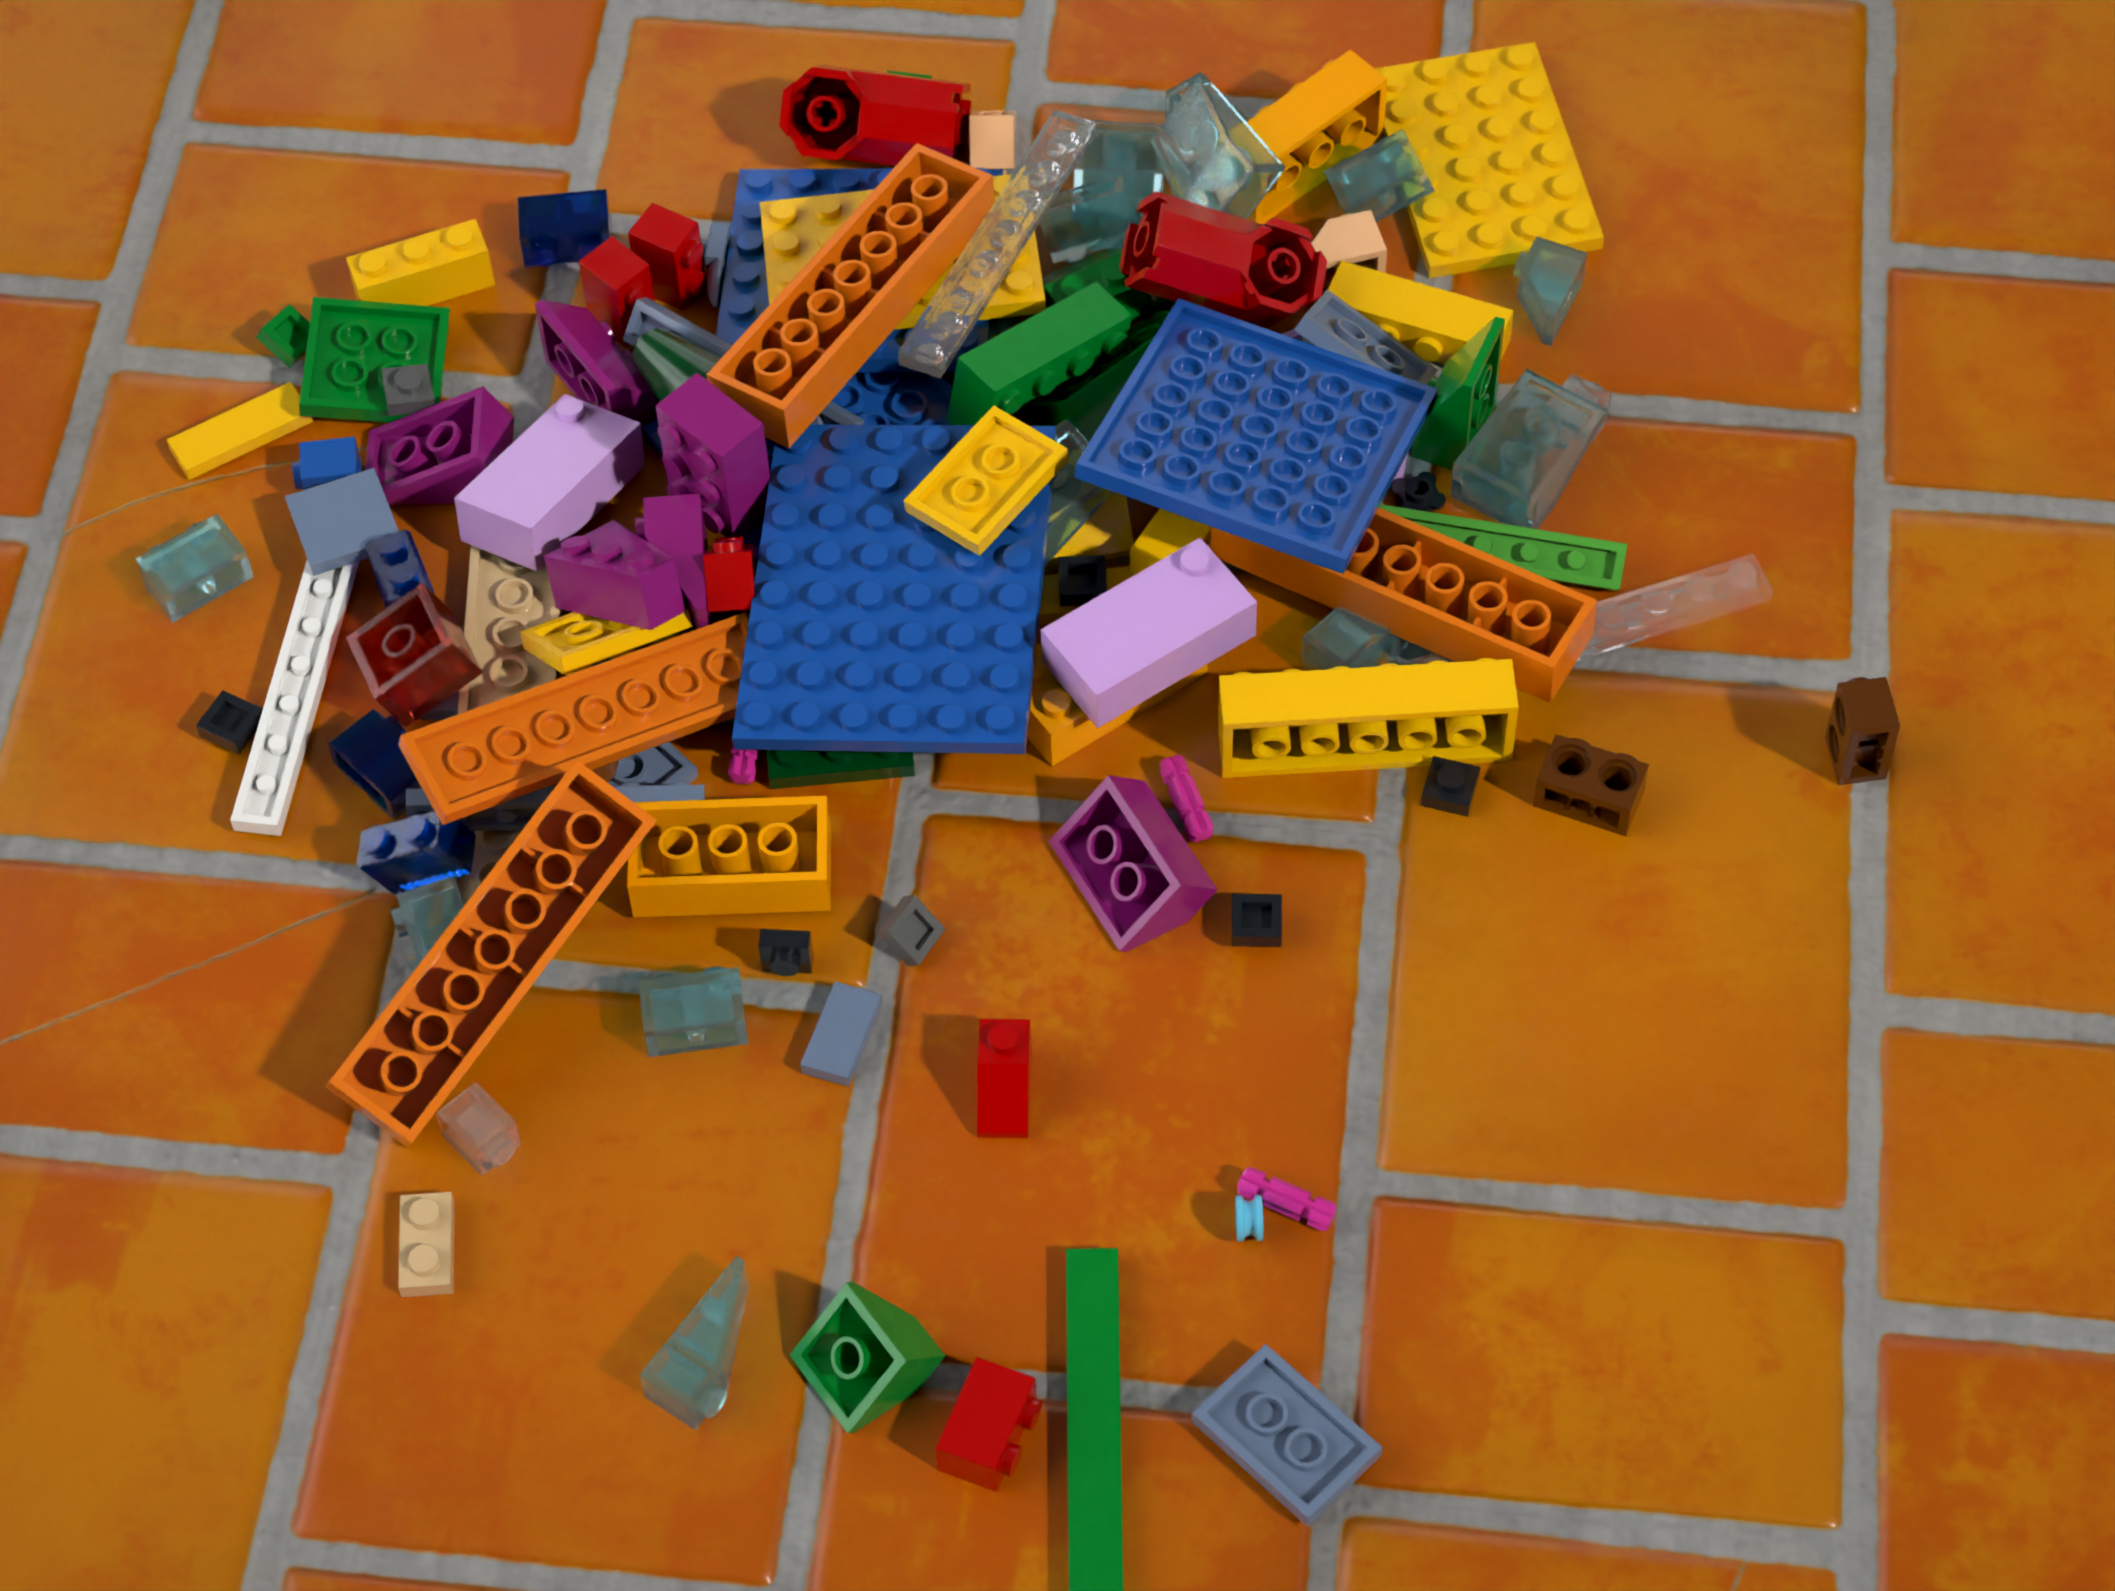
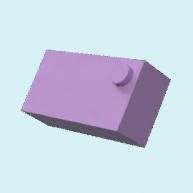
M564 394L454 498L461 541L537 572L546 564L545 555L560 548L564 540L573 537L645 467L641 423Z
M1198 538L1042 628V663L1092 723L1099 728L1256 636L1257 601L1201 538Z

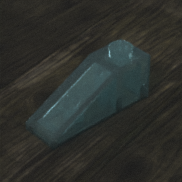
M738 1256L733 1259L640 1373L645 1397L694 1430H696L705 1417L712 1418L715 1416L727 1397L728 1384L749 1288L745 1261Z

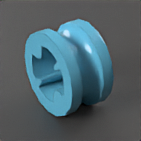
M1235 1195L1237 1242H1244L1247 1236L1255 1237L1256 1241H1263L1262 1195H1255L1250 1201L1244 1200L1242 1195Z

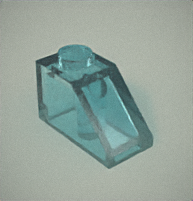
M1536 236L1529 252L1522 251L1514 268L1513 277L1519 279L1517 298L1543 344L1552 346L1584 282L1587 253Z

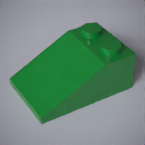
M1496 316L1447 360L1439 378L1431 377L1428 385L1438 389L1437 395L1426 416L1425 422L1412 444L1411 457L1464 474L1496 407L1505 319Z

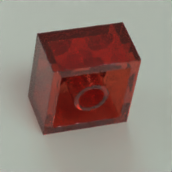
M423 582L346 637L374 699L405 728L483 673L454 613Z

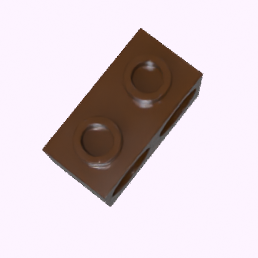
M1857 677L1837 684L1825 739L1838 785L1885 780L1887 778L1900 729V722L1886 677L1872 679Z
M1555 734L1536 780L1533 806L1626 836L1645 790L1649 764L1638 761L1633 756L1625 753L1616 754L1591 746L1582 739H1570ZM1564 772H1570V773H1573V774H1575V775H1566V774H1563V773H1564ZM1610 787H1616V788H1619V789H1622V790H1621V791H1616V790L1610 789Z

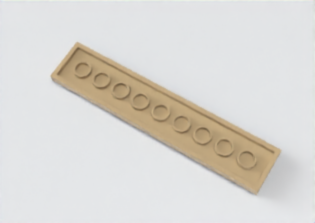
M471 545L458 714L559 679V671L524 650L520 634L521 631L563 616V609H558L555 606L546 564L536 572ZM522 830L448 831L442 906L444 928L449 926Z

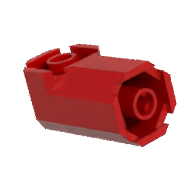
M830 65L814 66L783 90L779 127L786 136L792 139L796 149L805 157L836 161L845 159L896 166L911 148L918 143L955 159L956 153H965L968 145L969 115L971 114L972 107L971 100L962 99V94L971 92L970 83Z
M1155 191L1142 199L1136 209V212L1144 214L1139 225L1130 222L1125 232L1119 268L1122 274L1130 276L1124 282L1126 287L1175 302L1180 298L1265 329L1295 314L1309 303L1321 297L1323 293L1327 260L1321 250L1316 252L1310 241L1314 238L1308 228L1291 222L1273 218L1264 224H1259Z

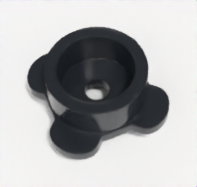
M1421 472L1418 476L1412 477L1409 480L1398 479L1392 486V492L1394 495L1399 496L1400 507L1434 513L1435 510L1443 508L1446 502L1445 495L1440 493L1435 485V475L1430 472Z

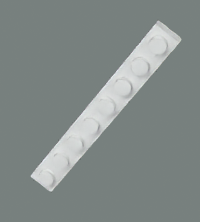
M308 560L306 561L230 819L234 831L282 835L360 561L313 576Z

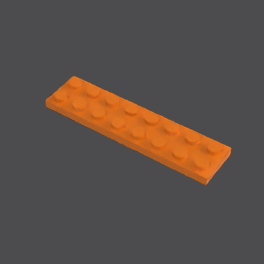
M743 612L400 735L398 746L442 825L448 824L558 783L576 759L590 770H594L734 718L749 618Z

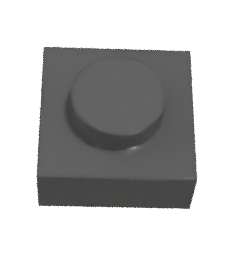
M428 364L382 369V383L389 416L412 414L435 405Z
M915 895L903 896L877 931V934L907 966H918L946 928Z

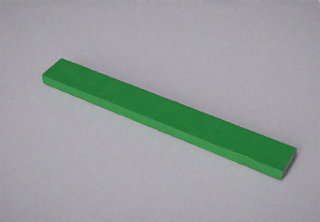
M1118 1248L1066 1249L1069 1591H1123Z

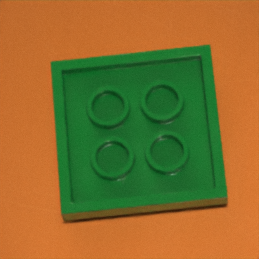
M313 297L299 402L300 416L387 423L408 416L410 414L388 415L382 383V369L428 364L435 405L441 403L450 308Z

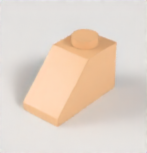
M1016 110L972 111L969 115L970 166L974 168L1003 169V175H1006V169H1015Z
M1371 210L1344 214L1340 217L1328 219L1311 243L1315 251L1321 250L1327 260L1323 293L1329 288L1341 260L1386 273L1387 248Z

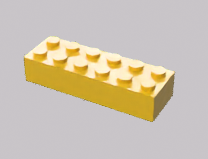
M1481 658L1476 661L1464 662L1437 660L1427 664L1397 665L1387 663L1378 667L1349 668L1337 666L1326 670L1301 671L1298 669H1287L1274 673L1253 674L1250 672H1238L1233 675L1219 676L1218 736L1222 778L1424 767L1431 765L1433 756L1466 764L1510 762L1513 757L1519 710L1512 659L1496 660L1494 658Z

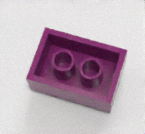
M696 373L656 405L659 425L657 431L661 438L662 462L666 469L668 481L667 492L670 496L700 493L705 526L713 533L720 532L725 537L743 536L764 519L770 480L764 425L709 381Z

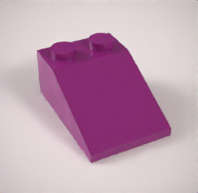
M484 386L369 430L365 470L375 468L389 505L455 503L454 498L513 443L514 417Z
M700 493L643 498L644 517L636 518V535L675 560L684 606L689 609L692 627L682 630V632L685 634L713 624L712 612L707 610L703 554L708 547Z

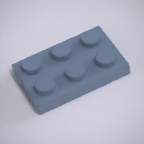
M1328 289L1303 316L1294 329L1302 335L1303 341L1308 344L1428 385L1431 377L1438 371L1434 366Z
M1267 1344L1261 1347L1192 1412L1191 1422L1307 1527L1382 1456V1446Z

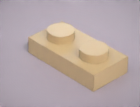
M452 1192L400 1195L398 1288L401 1297L454 1294L455 1201Z

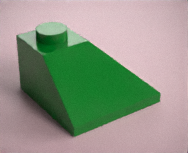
M846 1282L789 1356L849 1434L860 1430L916 1393L944 1359L945 1354L915 1316L854 1282Z

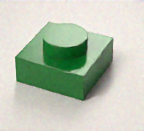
M288 304L260 329L256 338L290 368L306 354L310 322Z

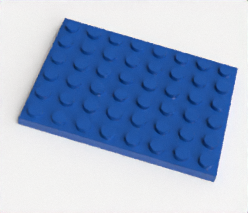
M810 424L790 448L775 442L754 582L755 598H752L732 734L734 748L743 750L1026 754L1053 478L992 544L978 556L907 513L903 501L974 425ZM1030 426L1057 442L1056 426Z

